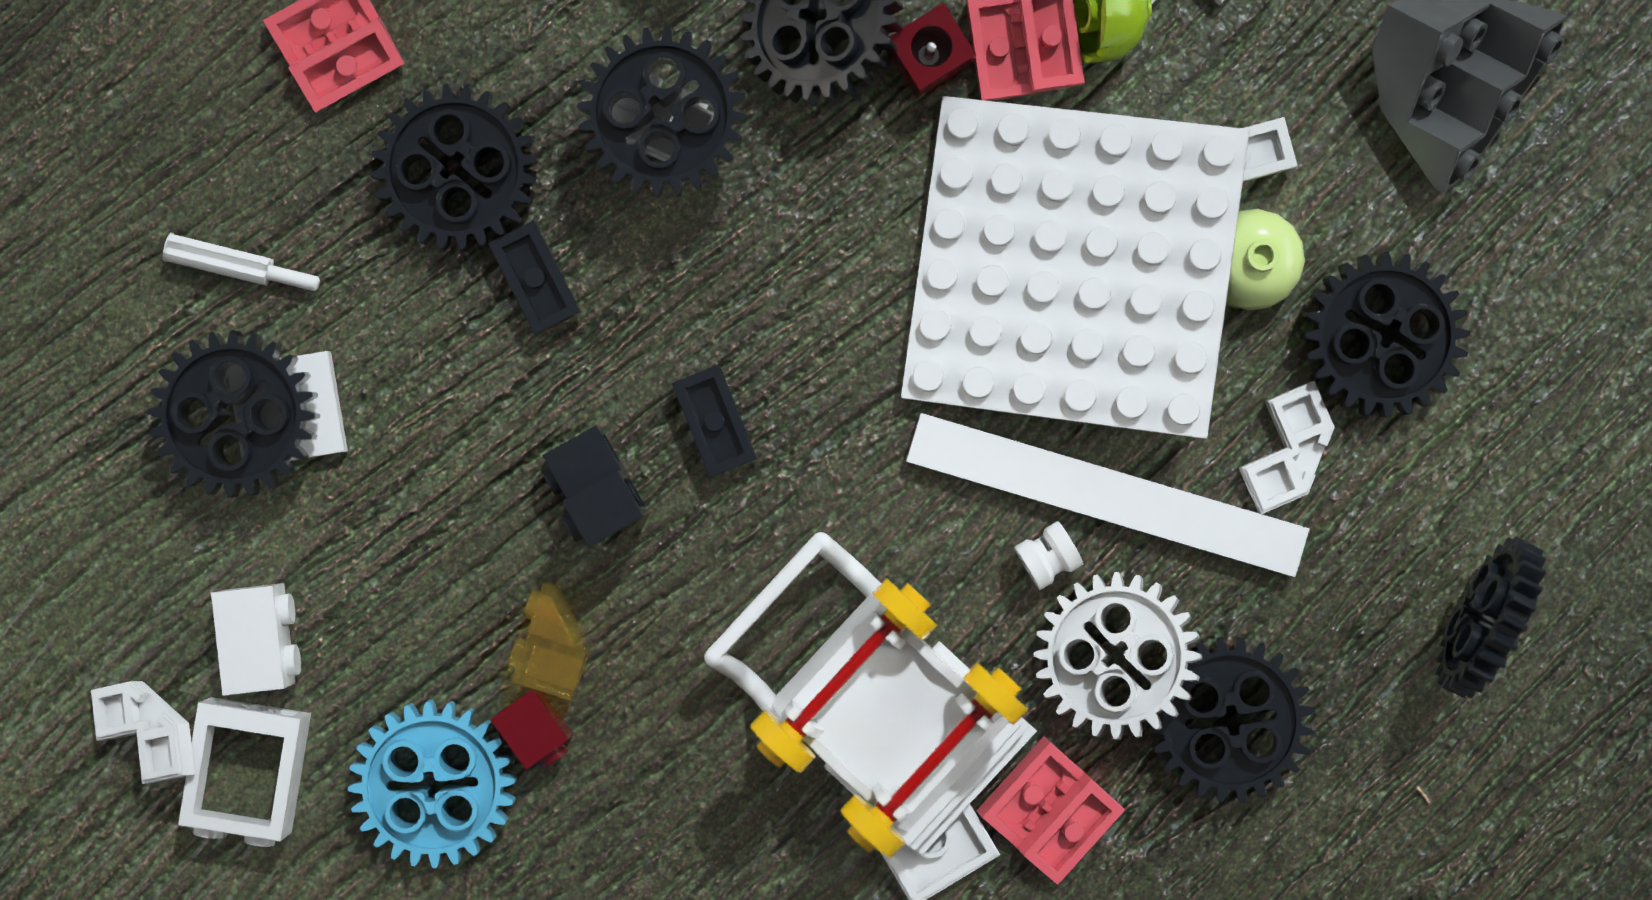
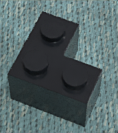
M595 425L542 455L548 465L541 469L547 484L556 496L563 492L566 500L562 502L567 512L562 514L561 518L575 542L584 539L586 545L590 547L650 514L600 425Z

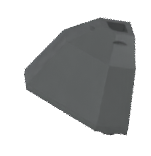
M1396 0L1388 5L1372 48L1380 108L1435 189L1443 193L1461 180L1466 182L1473 176L1487 147L1504 123H1508L1516 115L1521 106L1523 96L1544 66L1550 64L1560 52L1564 43V36L1560 35L1566 21V15L1511 0Z

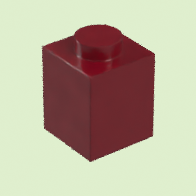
M536 685L490 719L526 770L537 762L545 769L568 752L563 743L569 740L573 732L539 685Z

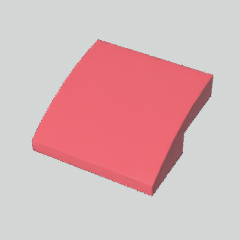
M298 0L263 20L288 62L290 72L315 113L404 64L398 49L371 0Z
M967 0L966 8L972 48L976 53L974 63L980 100L998 101L1069 88L1085 83L1073 0Z
M1045 736L1042 737L977 809L979 815L1010 841L1023 856L1057 885L1125 811L1115 799Z

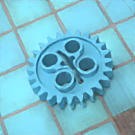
M432 699L425 702L423 714L420 715L414 704L409 703L404 706V721L392 711L385 716L389 731L374 725L368 731L376 744L362 742L357 746L356 749L367 760L354 762L350 765V770L361 775L362 780L348 786V791L362 794L363 800L353 806L351 810L352 812L368 813L370 818L362 824L360 829L362 832L375 827L380 833L374 842L376 848L388 840L394 843L391 852L392 859L395 860L404 850L410 851L411 866L415 867L423 855L428 854L432 868H437L441 864L443 853H447L451 862L456 865L462 860L461 847H464L473 856L477 855L481 850L478 836L488 842H492L497 836L489 823L505 825L509 819L498 807L512 805L516 799L510 793L503 791V787L510 786L517 781L516 775L503 773L502 769L512 762L514 757L513 755L498 756L496 749L504 742V738L499 736L491 740L488 739L486 733L492 724L490 720L483 722L478 727L473 725L475 709L470 708L459 718L455 716V702L450 701L442 713H438L436 704ZM448 745H461L467 750L470 757L467 768L456 769L450 766L445 756ZM404 746L414 750L418 757V767L415 771H404L396 764L395 751L398 747ZM431 772H434L436 781L457 780L464 777H475L478 779L477 786L447 784L436 792L435 795L432 794L431 786L424 785L392 790L388 787V782H421ZM462 796L469 801L472 807V814L469 819L461 820L451 815L447 806L450 797ZM410 798L418 804L421 812L418 821L409 822L400 817L397 811L399 799Z

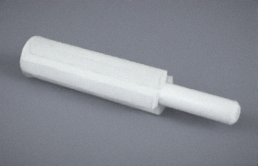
M172 232L168 235L164 244V262H172L265 286L271 280L311 291H316L319 288L320 279L318 276L274 266V260L271 258L174 235Z

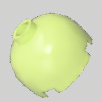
M1260 209L1239 211L1226 300L1227 306L1248 311L1269 308L1287 298L1300 281L1305 263L1303 242L1293 225L1280 215Z

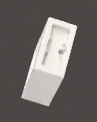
M214 697L198 702L191 743L195 775L186 776L178 825L193 827V834L204 838H224L225 833L243 835L244 843L262 847L274 846L275 841H282L290 835L293 828L311 713ZM215 726L284 737L271 820L201 809Z

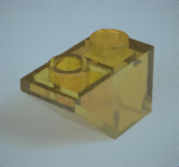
M547 581L543 583L541 591L532 589L523 618L531 620L526 638H516L509 657L508 667L515 669L511 682L571 701L576 695L591 646L559 584Z

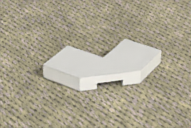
M1310 381L1265 401L1284 448L1239 467L1259 514H1264L1309 494L1316 476L1315 471L1334 430V425L1315 381Z
M130 681L91 690L96 741L113 740L137 734L142 784L195 775L189 723L143 681Z

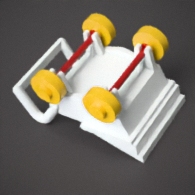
M819 532L812 536L705 653V662L708 666L739 685L763 711L750 727L761 739L757 748L767 759L779 768L786 763L795 771L801 773L816 757L802 741L804 740L826 762L824 767L854 795L840 811L852 825L847 830L848 834L863 849L871 853L877 848L884 855L892 858L906 844L914 851L917 850L923 855L1037 730L1022 717L1028 709L1015 697L1021 691V688L999 667L992 674L978 662L969 669L940 641L933 648L924 641L937 624L924 613L931 604L907 583L900 590L887 578L880 583L829 535ZM819 554L843 574L866 599L776 695L755 672L727 652Z

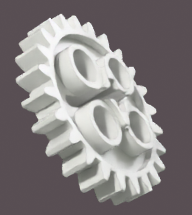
M1119 572L1114 573L1111 586L1106 587L1099 575H1094L1093 590L1089 592L1078 582L1075 583L1074 590L1077 599L1072 602L1066 597L1059 595L1057 599L1064 611L1061 615L1046 612L1044 616L1054 627L1052 631H1037L1036 634L1041 639L1049 642L1048 649L1034 652V657L1048 661V667L1036 673V677L1044 680L1052 679L1053 685L1043 695L1048 699L1062 697L1063 700L1056 710L1058 715L1063 716L1072 710L1076 711L1073 727L1080 729L1089 719L1092 720V735L1097 737L1102 734L1106 724L1110 725L1113 739L1121 740L1124 726L1129 725L1135 737H1142V722L1146 720L1156 730H1160L1162 725L1158 714L1164 711L1173 717H1177L1179 715L1178 711L1172 703L1175 697L1188 701L1192 698L1182 688L1183 682L1199 681L1200 678L1194 672L1187 669L1188 663L1202 660L1201 654L1188 651L1187 647L1188 644L1200 638L1197 632H1183L1182 627L1191 620V615L1186 612L1174 616L1172 612L1176 608L1179 599L1171 596L1160 602L1162 586L1156 582L1147 592H1144L1143 578L1139 575L1133 578L1129 587H1125L1123 577ZM1114 607H1126L1131 616L1130 625L1121 633H1110L1105 624L1106 615ZM1086 623H1093L1111 644L1119 648H1123L1125 645L1128 646L1124 656L1150 681L1151 688L1149 690H1144L1123 667L1117 664H1113L1110 667L1107 665L1111 655L1085 630ZM1088 642L1093 647L1094 659L1090 666L1085 669H1075L1070 663V651L1077 643ZM1150 643H1162L1167 650L1165 664L1158 670H1147L1141 662L1143 649ZM1123 678L1130 686V697L1123 705L1113 707L1105 698V688L1113 679Z

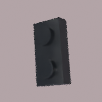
M534 220L488 243L535 335H539L582 313Z
M720 364L672 383L710 478L758 459Z

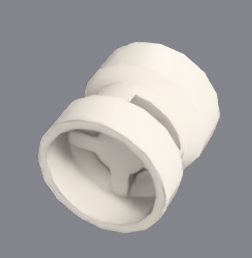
M1059 521L1046 527L1043 536L1034 541L1026 539L1014 546L1021 563L1039 590L1053 583L1054 577L1062 571L1072 572L1084 565L1075 545Z

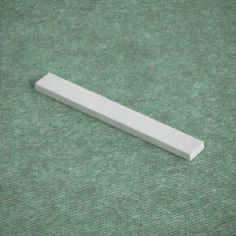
M923 413L919 415L906 462L1292 577H1296L1309 533V528Z

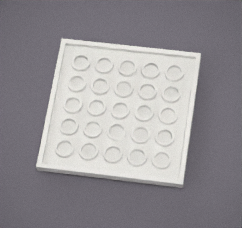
M943 96L901 398L1207 439L1250 129Z

